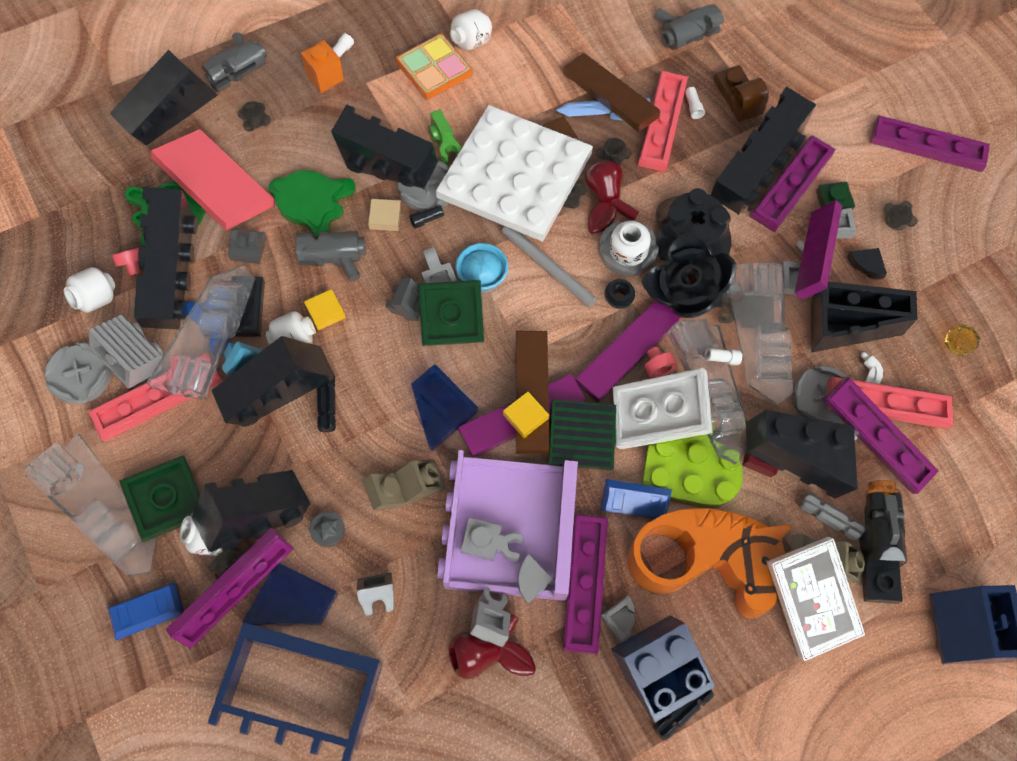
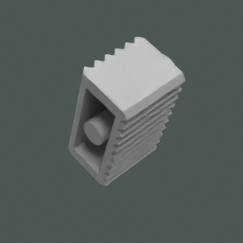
M120 314L118 317H114L112 320L109 319L107 322H103L101 325H97L95 328L92 327L89 330V347L91 351H94L95 355L110 368V371L127 388H131L162 371L164 355L160 346L156 342L150 343L144 337L139 324L136 322L131 323L124 315Z

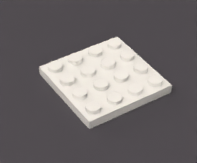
M488 105L437 188L436 197L543 242L590 158L593 146Z

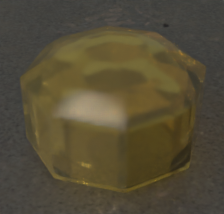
M960 324L947 333L945 344L951 353L964 357L973 353L978 348L980 336L973 327Z

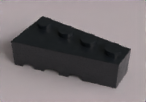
M786 86L780 94L776 108L771 106L758 130H753L743 145L741 152L738 151L717 178L711 196L738 215L746 206L751 208L760 195L759 189L761 187L766 189L776 175L774 173L776 168L783 169L791 157L789 152L792 149L797 151L804 142L806 136L803 132L816 104Z
M143 187L142 199L148 203V214H141L140 227L143 228L146 246H139V266L144 271V274L137 275L134 318L142 328L180 330L181 319L185 320L187 314V304L183 300L185 290L188 291L190 289L191 277L187 270L188 262H193L194 245L191 244L192 234L197 233L198 219L197 216L193 215L182 190Z

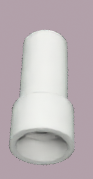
M344 33L332 49L340 58L345 51L351 48L354 40L350 35Z
M687 88L685 94L691 117L699 119L705 114L703 105L699 100L696 88Z
M707 348L705 359L738 366L742 361V352L734 349Z

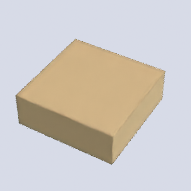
M371 199L369 230L399 231L401 200Z

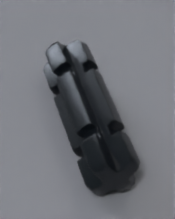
M335 378L317 388V412L319 415L317 417V427L323 433L333 432L336 429V419L334 416L336 414Z
M707 691L658 720L653 725L656 734L664 741L669 739L676 732L677 727L681 728L701 709L700 705H706L714 697L713 691Z

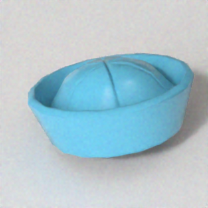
M477 243L469 245L461 251L456 259L455 269L461 281L480 280L481 292H487L496 288L504 280L508 273V261L506 255L498 247L487 243Z

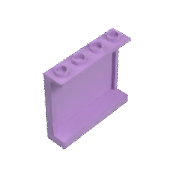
M459 450L458 460H452L450 466V480H455L454 492H448L446 499V512H451L450 525L444 524L442 532V545H447L446 558L439 559L438 578L443 579L444 589L483 593L487 587L490 589V594L521 596L518 583L519 572L523 561L530 555L553 579L552 583L536 598L566 601L569 594L578 461L565 460L563 466L464 457V450ZM469 518L501 525V536H507L511 533L522 535L524 537L522 544L513 542L508 546L511 552L520 554L519 561H509L499 552H496L494 561L461 554Z

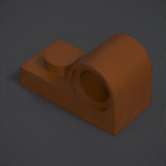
M740 65L715 73L713 81L738 122L764 113L769 93L763 79L749 80Z

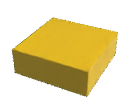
M332 289L304 301L305 307L318 331L346 318Z
M526 392L503 410V416L523 438L549 419V414L529 392Z

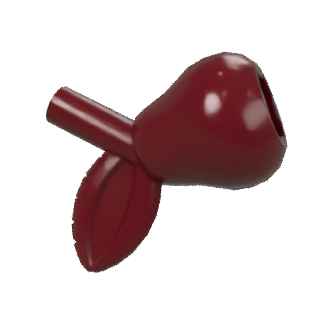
M602 161L592 165L586 171L585 179L587 186L595 194L599 203L590 212L588 218L589 232L595 234L604 231L614 222L617 212L630 220H635L640 211L619 199L623 180L621 166L614 161Z
M511 613L509 637L519 620ZM461 632L456 634L449 644L451 666L454 672L464 679L478 677L497 661L507 671L518 676H530L536 671L535 663L530 653L522 645L508 639L504 646L501 647L491 642L483 641L471 635L470 632Z

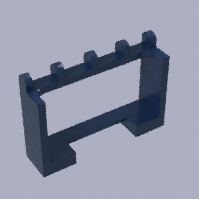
M243 622L209 716L208 724L217 726L222 712L243 718L240 727L241 734L248 735L253 721L278 728L275 737L276 744L283 745L288 731L314 738L310 748L311 754L318 755L322 742L326 741L344 746L345 750L342 755V761H351L354 750H357L383 664L380 660ZM252 644L275 650H284L368 675L348 739L231 706Z

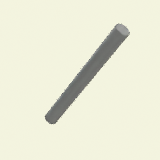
M504 226L502 233L585 305L591 307L595 303L597 298L525 236L518 231Z

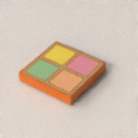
M443 33L396 57L397 65L426 101L473 76V69Z

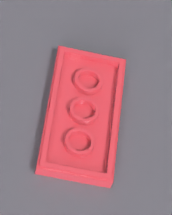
M201 129L151 150V159L225 231L274 207V198Z

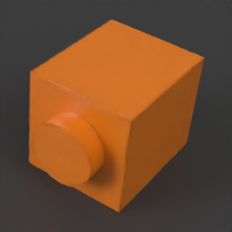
M325 40L301 52L305 74L320 93L344 81L340 58Z

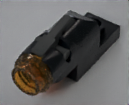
M876 480L869 482L868 490L865 491L866 505L864 507L866 531L859 538L861 553L865 561V567L862 571L864 602L898 604L903 602L900 567L907 563L903 500L895 481Z

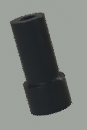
M438 205L423 212L413 213L409 215L413 228L416 229L424 226L425 223L443 217L444 211L441 205Z

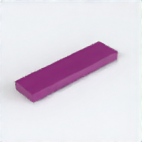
M880 115L877 116L874 122L870 143L979 172H983L987 166L990 144Z
M811 135L754 209L750 218L775 233L831 159L836 149Z
M837 200L811 212L794 291L801 300L827 289L842 206Z
M655 301L576 378L575 381L578 386L599 403L647 355V351L654 348L680 322L681 317L675 315L668 306Z
M572 374L548 385L549 421L552 400L587 401ZM515 401L458 427V431L472 458L516 438V429L503 416V410Z
M850 377L843 378L823 399L846 425L854 426V434L912 494H918L938 473L937 468Z
M579 514L574 516L569 594L567 597L563 651L597 655L599 651L608 526L607 517Z
M271 528L165 630L171 638L188 648H192L294 548L277 531Z

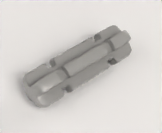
M808 493L802 500L801 510L810 515L812 513L816 514V519L838 532L843 530L844 535L854 541L862 536L865 530V525L855 518L853 520L849 519L850 515L828 502L823 504L820 502L821 498L813 493Z

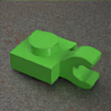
M439 109L430 113L431 125L428 126V131L434 143L438 142L440 145L441 161L447 164V153L454 152L458 156L462 148L454 139L453 131L443 112Z

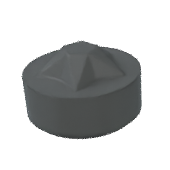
M322 512L312 520L310 534L318 545L333 547L343 539L345 526L337 514Z

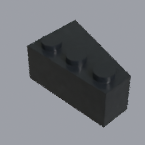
M168 50L111 111L110 115L131 136L147 146L218 95Z
M346 104L331 133L347 169L354 173L362 172L373 175L380 180L388 179L399 182L407 187L414 186L425 189L438 164L433 143L400 128L396 132L380 125L381 119L372 116L368 120L355 114V108Z
M828 281L827 289L814 294L811 298V353L904 335L918 319L916 291Z
M281 336L211 391L225 423L246 427L336 377L321 346Z
M764 410L746 422V453L780 471L787 470L799 476L800 481L807 485L814 484L827 491L826 495L834 499L858 489L854 426L771 410Z
M293 470L259 475L257 477L259 482L245 484L243 478L233 479L231 481L232 486L218 488L215 482L206 483L192 514V519L208 552L220 548L222 551H227L239 545L242 540L250 537L260 539L271 528L275 529L283 525L285 528H290L300 523L311 503Z

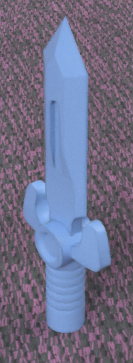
M598 100L567 102L556 109V111L567 116L610 114L612 112ZM615 113L610 114V119L622 120Z

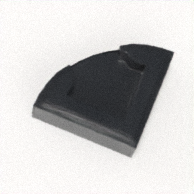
M879 248L850 251L847 255L850 264L854 268L857 267L862 272L868 274V277L884 279L887 275Z

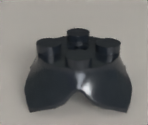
M695 188L690 193L671 197L658 205L656 217L661 221V227L657 233L656 246L658 247L660 260L667 261L671 243L683 231L702 237L714 254L730 253L732 237L729 223L731 217L719 200L707 194L703 189Z
M683 231L671 243L666 264L654 266L644 276L642 284L652 299L671 308L678 317L695 318L721 304L722 296L733 283L737 264L729 254H714L702 237ZM697 278V281L691 284L692 279Z

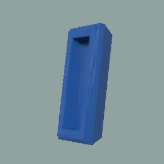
M606 479L601 511L656 519L668 513L672 489Z
M176 582L107 607L115 640L179 617L184 612Z

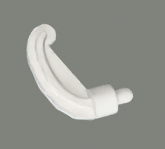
M862 352L861 357L865 360L863 364L870 370L865 382L880 384L883 378V368L880 362L874 356L870 357L866 352Z

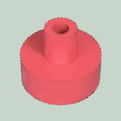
M139 247L112 254L115 266L125 265L129 276L141 273L137 262L139 261Z
M658 347L647 351L650 360L644 365V369L649 379L665 376L677 368L678 364L672 353L661 354Z

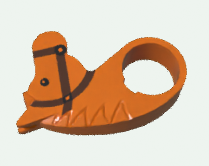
M694 508L676 510L659 516L641 528L631 542L627 552L628 569L639 586L655 594L674 593L707 571L716 569L720 572L725 583L735 590V606L738 612L745 618H758L768 612L777 601L776 588L767 561L786 554L781 539L790 531L791 525L785 524L768 527L750 517L716 509ZM653 535H662L674 541L678 540V544L683 552H687L685 555L686 570L684 575L676 579H664L650 572L641 557L640 548L642 540Z

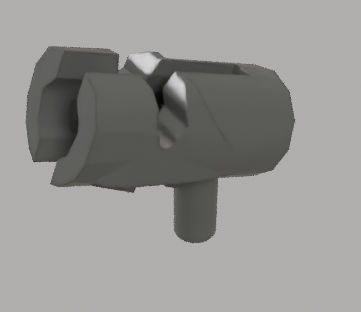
M715 4L693 9L684 16L674 17L661 8L654 15L655 19L665 24L661 32V39L663 44L671 50L703 39V35L710 37L719 33L722 30L719 25L724 23L723 14Z
M236 32L232 35L234 47L210 58L201 66L207 72L205 76L216 92L219 93L229 87L230 81L239 82L245 75L266 64L264 58L267 57V53L260 42L255 43L252 39L244 42L243 35Z
M358 231L320 232L318 239L314 240L311 232L296 234L297 260L299 265L324 266L326 263H333L336 266H342L350 282L357 281L360 278V274L353 262L360 261L361 255H366L365 237H359Z

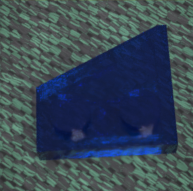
M436 364L411 383L427 443L431 451L435 450L458 430L459 426L465 424L478 412V407Z
M279 563L272 569L243 622L255 626L272 624L277 626H292L293 624L322 625L338 593Z

